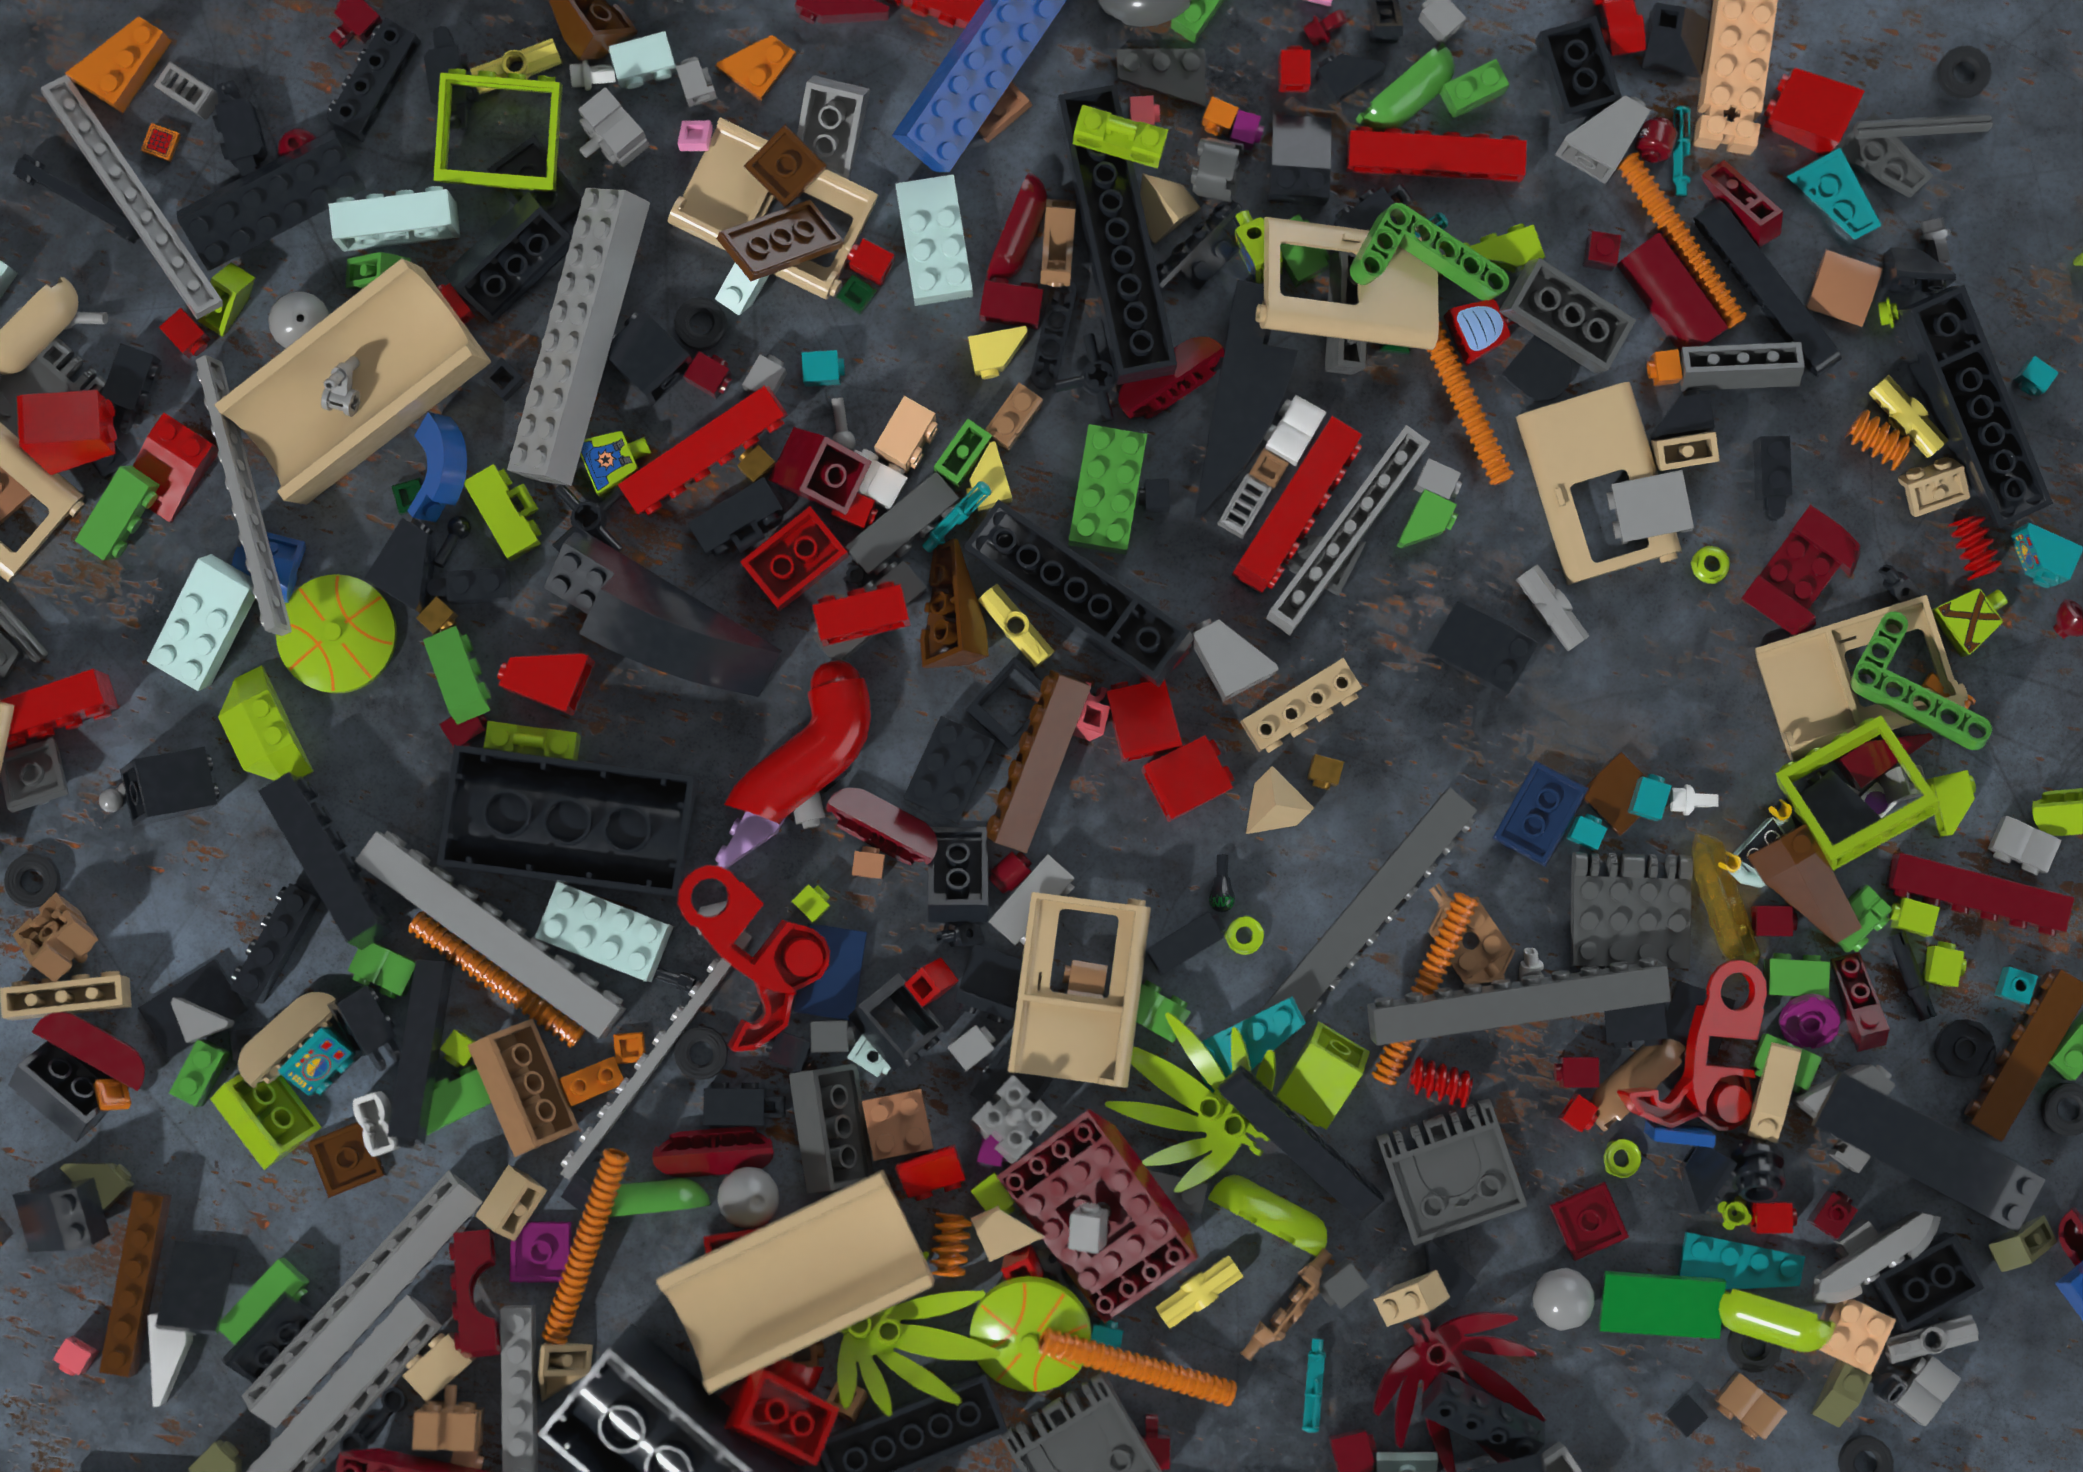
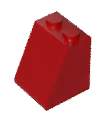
M1794 67L1789 75L1783 74L1779 80L1776 90L1780 92L1776 101L1772 99L1769 101L1763 113L1767 117L1763 126L1825 156L1840 143L1865 91L1858 87Z
M97 390L17 396L19 446L50 475L115 454L114 441L117 440L116 431L113 427L115 409L109 399L106 400Z
M583 653L510 657L508 663H502L497 679L500 680L499 686L509 692L573 716L595 661Z
M1143 677L1139 679L1140 684L1129 686L1128 681L1111 685L1110 691H1106V698L1110 707L1109 711L1122 763L1172 752L1182 747L1165 680L1158 687Z
M1206 735L1149 762L1141 769L1168 822L1233 789L1231 783L1235 779L1227 765L1222 767L1217 756L1221 755V752L1214 739L1208 741Z

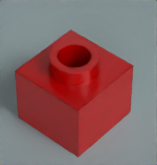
M1574 1093L1558 1116V1119L1575 1131L1582 1133L1584 1129L1589 1131L1598 1118L1595 1113L1599 1108L1580 1094Z

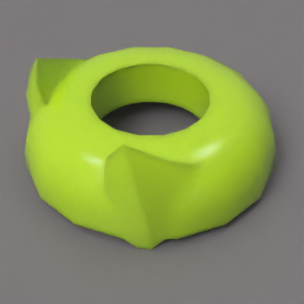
M1705 546L1694 554L1691 566L1693 573L1699 580L1704 583L1716 584L1726 577L1729 572L1730 562L1724 550L1716 546ZM1707 556H1714L1719 560L1720 566L1717 571L1711 572L1705 568L1704 560Z
M1246 915L1233 920L1227 927L1224 937L1234 952L1247 955L1260 948L1264 939V931L1257 920ZM1241 927H1248L1252 932L1251 939L1246 943H1239L1236 939V932Z
M1617 1139L1608 1142L1603 1156L1606 1172L1619 1178H1626L1635 1174L1641 1164V1152L1638 1146L1627 1139ZM1620 1149L1624 1150L1628 1155L1627 1163L1621 1167L1617 1166L1614 1162V1155Z

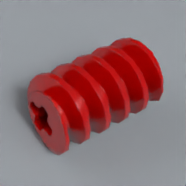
M1975 515L1947 525L1948 527H1957L1951 534L1952 538H1962L1955 547L1956 549H1966L1959 558L1960 560H1970L1963 567L1964 571H1974L1967 578L1968 581L1995 572L1996 568L2002 564V560H1992V557L1998 553V549H1988V546L1994 542V538H1984V535L1990 531V528L1979 526L1986 519L1985 516Z
M1419 1056L1412 1065L1407 1090L1411 1085H1414L1415 1095H1418L1422 1088H1425L1426 1098H1430L1435 1091L1437 1092L1439 1102L1442 1101L1445 1095H1449V1105H1453L1456 1099L1459 1098L1461 1108L1464 1109L1471 1093L1473 1077L1470 1080L1469 1070H1463L1460 1076H1458V1068L1455 1066L1447 1073V1066L1444 1063H1441L1435 1070L1434 1060H1429L1424 1066L1423 1057Z

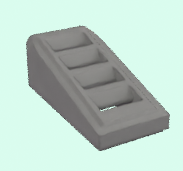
M172 62L168 63L153 85L205 120L214 111V105L218 104V94L214 89ZM176 74H179L180 76L178 77L172 88L169 89L168 86L170 85ZM188 80L189 82L187 83V85L185 86V88L183 89V91L181 92V94L178 95V93L180 92V90L182 89V87L184 86V84H185L186 81ZM198 87L199 89L196 91V93L189 102V98L191 97L195 89Z
M1246 473L1217 525L1243 539L1272 487ZM1247 484H1250L1263 493L1259 497L1245 489ZM1241 494L1256 501V505L1253 506L1240 499ZM1237 503L1238 505L1251 511L1250 515L1247 516L1241 511L1235 509V504ZM1232 513L1246 522L1242 526L1228 518V516Z

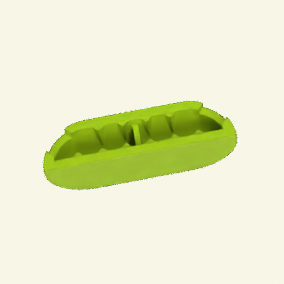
M2083 788L2054 790L2042 793V798L2032 803V815L2037 827L2052 836L2083 834Z
M1732 1289L1731 1292L1725 1291L1719 1304L1722 1323L1728 1329L1799 1352H1811L1822 1348L1829 1342L1836 1327V1324L1832 1321L1827 1322L1817 1319L1818 1314L1736 1289Z

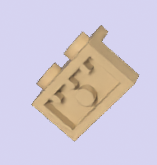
M1940 458L1933 465L1909 469L1906 474L1898 477L1899 483L1905 487L1910 513L1914 517L1970 498L1964 466L1953 458Z

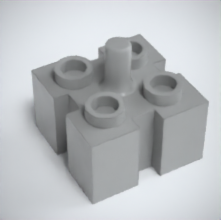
M606 87L578 109L583 117L579 122L590 138L579 149L585 158L601 147V151L612 164L617 161L624 168L649 147L644 131L622 108L621 104Z
M1013 1075L993 1096L998 1103L993 1106L988 1101L968 1123L985 1140L992 1135L999 1142L995 1149L1011 1164L1016 1162L1032 1144L1027 1137L1032 1134L1037 1138L1057 1117L1040 1100L1033 1105L1026 1098L1031 1091Z

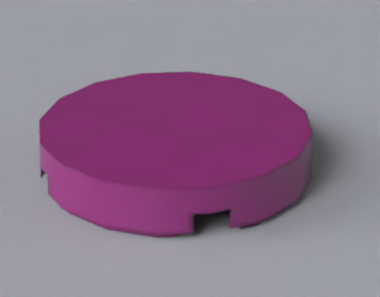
M1800 995L1790 1000L1783 1007L1779 1017L1781 1033L1788 1043L1799 1048H1820L1830 1043L1838 1034L1840 1024L1839 1011L1833 1001L1823 995Z

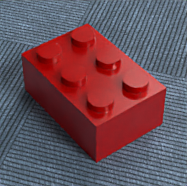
M809 506L740 562L780 612L847 559L849 555L811 506Z
M894 581L876 585L877 590L865 592L864 588L847 592L848 597L836 599L835 595L817 599L818 604L812 605L820 641L823 646L911 626L901 584L895 585Z
M760 1369L747 1374L725 1427L800 1466H816L839 1408L764 1369Z

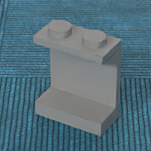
M1683 470L1611 484V492L1606 493L1609 510L1615 509L1617 521L1612 522L1615 539L1621 538L1622 545L1628 544L1629 541L1679 531L1684 533L1694 529Z

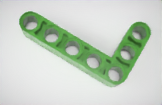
M1394 203L1380 213L1350 267L1352 279L1360 285H1367L1382 275L1397 247L1400 246L1480 300L1485 301L1496 298L1506 291L1510 283L1507 273L1502 268L1402 203ZM1390 215L1397 220L1398 225L1392 222ZM1415 232L1420 234L1422 241L1416 237ZM1377 239L1383 242L1385 249L1379 246ZM1439 248L1445 251L1446 257L1440 253ZM1364 263L1370 266L1372 273L1365 269ZM1464 264L1469 267L1470 273L1465 270ZM1488 280L1493 283L1494 289L1490 287Z
M1896 611L1885 614L1854 670L1850 681L1853 691L1967 749L1979 750L1983 748L1992 731L1991 724L1986 718L1887 670L1904 639L1908 628V620L1902 613ZM1889 624L1896 625L1900 632L1890 633L1885 626ZM1880 649L1885 652L1887 657L1877 658L1873 655L1872 651ZM1867 674L1873 679V682L1863 683L1858 676ZM1896 688L1900 692V696L1892 697L1887 694L1886 689ZM1922 701L1927 705L1928 709L1925 711L1918 710L1913 705V702ZM1950 715L1954 718L1955 723L1946 724L1942 721L1941 716ZM1969 729H1979L1983 737L1974 738L1970 735Z

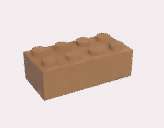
M533 1018L490 1034L468 1045L514 1157L580 1129L565 1098Z

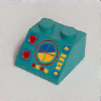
M2031 523L2013 530L2010 535L2025 575L2034 578L2033 583L2044 588H2050V586L2054 587L2071 579L2082 554L2083 546Z
M321 1027L277 1071L308 1096L315 1095L316 1093L322 1095L332 1086L333 1082L330 1079L338 1072L343 1074L354 1064L355 1061L352 1058L356 1053L333 1027Z

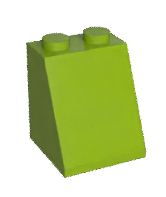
M1318 1021L1280 1085L1276 1096L1292 1111H1296L1304 1116L1308 1123L1315 1127L1321 1126L1327 1130L1362 1076L1370 1051Z

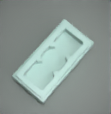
M1377 1452L1375 1472H1437V1452Z

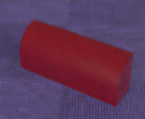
M1657 233L1616 265L1673 345L1679 350L1680 354L1682 347L1705 346L1728 329L1726 323L1660 233Z

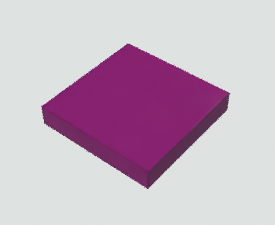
M527 1221L515 1241L510 1240L509 1282L559 1283V1280L563 1278L562 1272L566 1270L565 1263L569 1261L568 1254L572 1252L570 1249L572 1245V1222Z

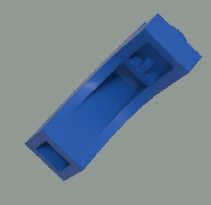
M428 412L414 435L425 450L427 473L424 483L409 507L408 512L412 518L437 522L446 504L455 506L461 495L467 471V451L462 432L452 417Z

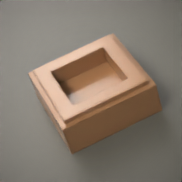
M1264 448L1249 475L1275 489L1289 462Z

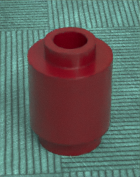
M1011 851L991 870L993 873L988 878L1003 894L1009 890L1012 892L1031 874L1032 871L1029 867L1032 865V862L1021 851L1017 854Z

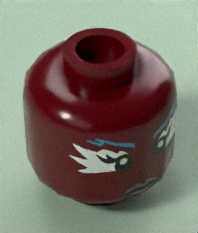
M1654 117L1642 124L1636 139L1635 148L1647 162L1656 163L1667 160L1672 155L1678 133L1670 120L1663 117Z

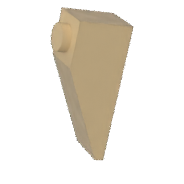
M1771 1043L1748 1117V1136L1762 1140L1767 1139L1774 1143L1778 1142L1787 1113L1801 1049Z

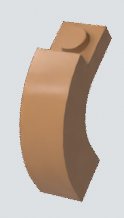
M1046 200L1040 284L1053 287L1070 286L1076 201Z

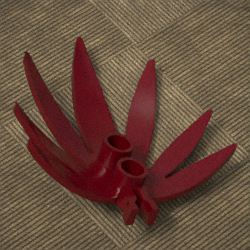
M1478 1312L1463 1315L1443 1323L1433 1331L1430 1330L1431 1325L1427 1317L1421 1314L1417 1317L1421 1322L1420 1328L1425 1335L1424 1338L1408 1322L1404 1324L1403 1327L1413 1337L1414 1344L1405 1349L1387 1369L1379 1385L1373 1409L1374 1413L1379 1416L1402 1383L1395 1413L1396 1444L1402 1449L1411 1421L1419 1381L1422 1380V1394L1440 1372L1469 1385L1462 1373L1464 1371L1477 1384L1499 1400L1546 1422V1418L1510 1382L1481 1362L1462 1354L1463 1350L1491 1355L1536 1356L1537 1353L1533 1349L1508 1339L1488 1335H1465L1490 1330L1518 1320L1515 1314L1505 1312ZM1425 1417L1434 1449L1437 1452L1445 1472H1456L1449 1429ZM1478 1443L1497 1463L1510 1461V1458Z

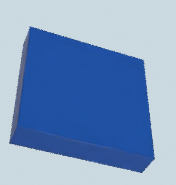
M1645 1120L1644 1132L1653 1141L1712 1148L1715 1146L1716 1136L1704 1126L1680 1124L1671 1129L1650 1120Z

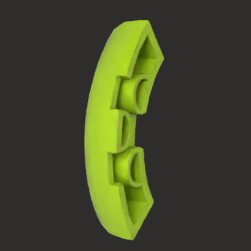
M1233 1174L1223 1178L1216 1184L1207 1198L1316 1257L1322 1251V1248L1325 1249L1327 1230L1324 1222L1317 1215L1241 1175Z

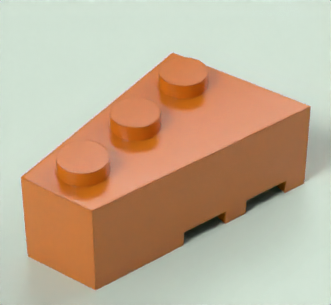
M138 16L65 74L74 83L123 114L172 41L162 30Z

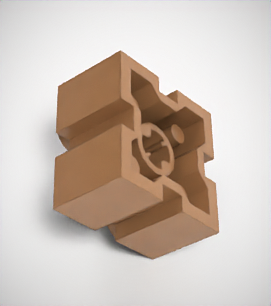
M55 892L39 908L41 913L34 920L29 918L12 934L18 945L24 949L23 953L28 962L53 982H56L71 969V960L73 958L79 963H84L88 958L87 952L98 941L93 930L86 924L87 921L81 911Z
M445 1385L444 1401L431 1400L428 1404H423V1407L414 1412L413 1449L475 1451L483 1444L485 1407H477V1402L471 1401L458 1402V1405H456L457 1385Z

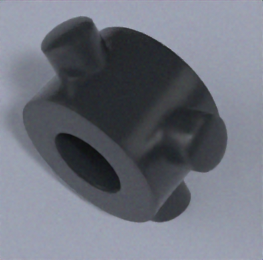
M852 562L847 565L846 577L843 578L844 582L857 584L858 587L863 586L864 570L860 566L853 565Z

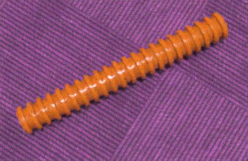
M1634 152L1621 160L1617 170H1622L1621 176L1628 179L1627 185H1632L1631 191L1638 194L1637 200H1642L1641 206L1648 209L1646 213L1648 216L1652 215L1653 219L1651 221L1658 224L1657 230H1662V237L1668 239L1667 244L1669 246L1672 245L1674 248L1672 251L1678 254V259L1689 270L1688 273L1693 276L1694 281L1699 285V288L1726 323L1728 330L1745 319L1747 316L1746 312H1741L1742 306L1740 304L1737 305L1735 303L1736 297H1731L1730 295L1732 291L1725 288L1727 284L1721 282V275H1716L1714 272L1716 270L1715 266H1710L1711 260H1706L1704 257L1706 255L1705 251H1700L1701 245L1694 242L1696 240L1695 236H1690L1691 230L1684 227L1686 223L1685 221H1680L1681 215L1679 213L1676 214L1674 212L1675 206H1670L1669 202L1671 200L1664 197L1665 192L1664 190L1660 191V184L1653 181L1655 177L1654 175L1650 176V169L1643 166L1645 164L1644 160H1639L1640 154Z
M1439 321L1436 346L1433 350L1426 351L1432 355L1430 360L1436 363L1434 368L1439 370L1438 377L1443 378L1442 385L1447 386L1446 393L1451 395L1450 402L1455 403L1453 408L1458 410L1459 414L1457 416L1463 420L1461 423L1462 427L1467 428L1465 433L1470 435L1471 439L1469 441L1475 445L1473 448L1474 452L1478 451L1479 453L1477 458L1483 462L1481 467L1487 470L1485 473L1486 477L1490 476L1491 478L1489 481L1490 485L1500 484L1513 477L1514 471L1509 470L1510 463L1505 461L1506 455L1501 453L1503 448L1501 445H1497L1498 438L1493 436L1494 429L1489 428L1491 423L1489 420H1485L1487 415L1481 411L1483 406L1477 403L1479 398L1473 395L1475 390L1469 386L1471 381L1465 378L1467 373L1462 371L1463 365L1457 361L1459 356L1458 354L1454 355L1453 351L1455 348L1450 346L1451 340L1446 338L1447 331L1445 329L1442 330L1441 326H1443V323Z
M1454 892L1453 896L1455 899L1449 903L1451 908L1450 910L1446 909L1445 912L1448 915L1446 918H1442L1443 925L1437 929L1440 932L1434 936L1436 941L1434 944H1430L1431 952L1426 953L1428 958L1422 962L1424 967L1418 971L1420 976L1419 978L1415 977L1414 981L1416 984L1410 988L1412 993L1420 992L1424 996L1434 994V990L1440 989L1438 985L1444 981L1442 976L1448 972L1445 969L1447 966H1451L1450 959L1455 957L1453 952L1459 948L1457 943L1463 940L1462 932L1467 931L1465 926L1471 922L1469 917L1475 914L1473 908L1479 905L1476 899L1461 892ZM1416 1040L1384 1045L1383 1049L1385 1052L1379 1056L1381 1061L1375 1064L1377 1069L1372 1071L1373 1077L1387 1085H1396L1397 1081L1395 1078L1396 1076L1400 1077L1401 1073L1399 1070L1404 1068L1405 1064L1403 1061L1408 1059L1407 1052L1412 1051L1411 1044L1415 1043Z
M420 911L411 921L408 927L409 933H416V938H423L424 944L430 943L431 949L435 950L437 948L439 950L438 954H445L448 961L452 959L455 966H462L461 970L463 972L467 970L470 977H477V982H484L485 988L491 987L492 993L498 992L499 998H506V1003H513L516 1010L520 1008L522 1010L521 1013L523 1015L528 1014L529 1019H535L538 1026L543 1025L545 1026V1031H552L553 1037L559 1036L560 1042L566 1041L568 1043L567 1047H574L585 1032L584 1027L579 1026L569 1016L564 1015L555 1006L547 1003V1000L544 998H540V995L532 992L529 987H525L522 982H518L515 977H511L507 971H503L500 966H496L485 955L479 954L478 950L472 949L471 945L464 943L463 939L457 938L456 934L450 933L449 929L443 928L441 923L435 922L434 918L427 916V913Z
M612 1148L603 1151L605 1158L600 1160L601 1166L597 1169L599 1175H596L594 1178L596 1184L591 1186L593 1192L588 1195L590 1201H587L585 1204L586 1210L582 1213L584 1218L580 1219L579 1222L581 1227H578L576 1230L578 1235L573 1239L575 1244L571 1245L570 1249L572 1252L568 1254L569 1261L565 1263L566 1270L562 1272L563 1278L559 1280L561 1287L556 1289L557 1295L553 1298L555 1304H552L550 1307L551 1312L547 1316L549 1321L545 1322V1329L541 1333L542 1337L551 1344H566L568 1341L567 1336L571 1333L569 1327H572L574 1324L573 1319L577 1315L575 1310L579 1309V1301L583 1298L581 1293L586 1289L584 1284L588 1283L589 1279L587 1276L591 1274L590 1267L594 1265L593 1259L597 1257L596 1250L600 1248L599 1241L603 1239L602 1233L606 1230L604 1224H607L609 1221L608 1216L612 1213L610 1207H613L615 1204L613 1198H616L618 1195L616 1190L621 1186L619 1181H622L624 1178L622 1172L626 1171L627 1167L625 1164L630 1160L629 1156L623 1151Z
M1046 1328L1039 1340L1040 1354L1045 1355L1048 1353L1050 1357L1057 1355L1058 1359L1063 1360L1066 1358L1067 1362L1074 1360L1075 1364L1081 1365L1083 1363L1085 1367L1092 1365V1368L1096 1370L1101 1368L1103 1372L1110 1371V1374L1113 1375L1118 1373L1120 1377L1127 1375L1128 1379L1133 1380L1136 1378L1138 1382L1145 1381V1384L1149 1385L1153 1383L1156 1387L1162 1385L1163 1389L1168 1390L1170 1388L1173 1392L1179 1390L1180 1394L1184 1395L1188 1392V1395L1191 1397L1205 1398L1209 1402L1214 1400V1403H1222L1226 1407L1233 1403L1236 1396L1237 1386L1234 1380L1227 1382V1379L1224 1377L1220 1379L1216 1375L1210 1377L1209 1373L1204 1372L1202 1374L1201 1371H1193L1192 1368L1188 1367L1184 1369L1181 1365L1175 1366L1174 1363L1170 1362L1167 1364L1164 1360L1158 1362L1157 1358L1153 1357L1149 1360V1357L1146 1355L1141 1357L1139 1353L1132 1354L1129 1350L1123 1352L1122 1348L1114 1350V1346L1108 1345L1106 1347L1104 1343L1097 1345L1096 1341L1091 1340L1088 1342L1087 1338L1079 1340V1337L1076 1335L1072 1337L1069 1333L1062 1335L1061 1331L1055 1330L1053 1332L1052 1328Z

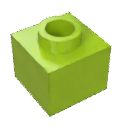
M808 884L792 900L813 923L831 907L827 902L830 896L819 885L813 889Z
M454 1029L440 1048V1050L446 1053L443 1058L457 1068L460 1065L469 1066L473 1058L468 1045L476 1041L459 1029Z

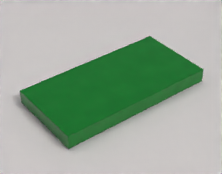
M1604 1271L1598 1328L1603 1332L1720 1339L1722 1319L1719 1313V1304L1725 1293L1726 1281L1723 1278Z

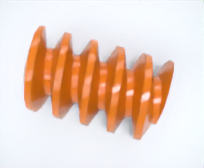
M1864 410L1856 418L1845 438L1852 434L1851 445L1854 446L1860 440L1863 441L1862 452L1872 447V458L1881 453L1883 454L1881 464L1884 465L1889 460H1892L1891 470H1896L1912 447V445L1909 446L1910 437L1905 435L1899 440L1900 430L1895 429L1889 433L1890 424L1888 422L1879 427L1880 417L1875 416L1869 420L1870 411Z
M936 1212L935 1215L943 1219V1222L934 1224V1228L942 1231V1233L932 1237V1240L940 1243V1246L931 1248V1252L939 1255V1258L929 1262V1264L937 1267V1270L931 1273L948 1277L966 1275V1270L958 1265L968 1261V1258L960 1253L968 1251L969 1246L961 1241L970 1238L971 1234L964 1231L963 1228L971 1227L972 1222L964 1218L963 1215Z

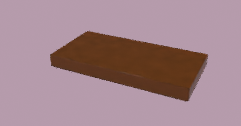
M811 200L720 231L716 238L751 282L838 250L844 243V240Z

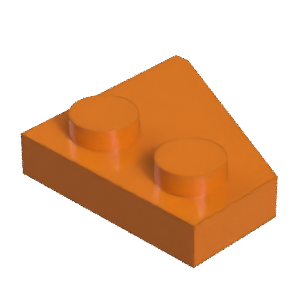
M770 35L719 61L715 66L716 69L762 101L794 59L796 52L775 36Z

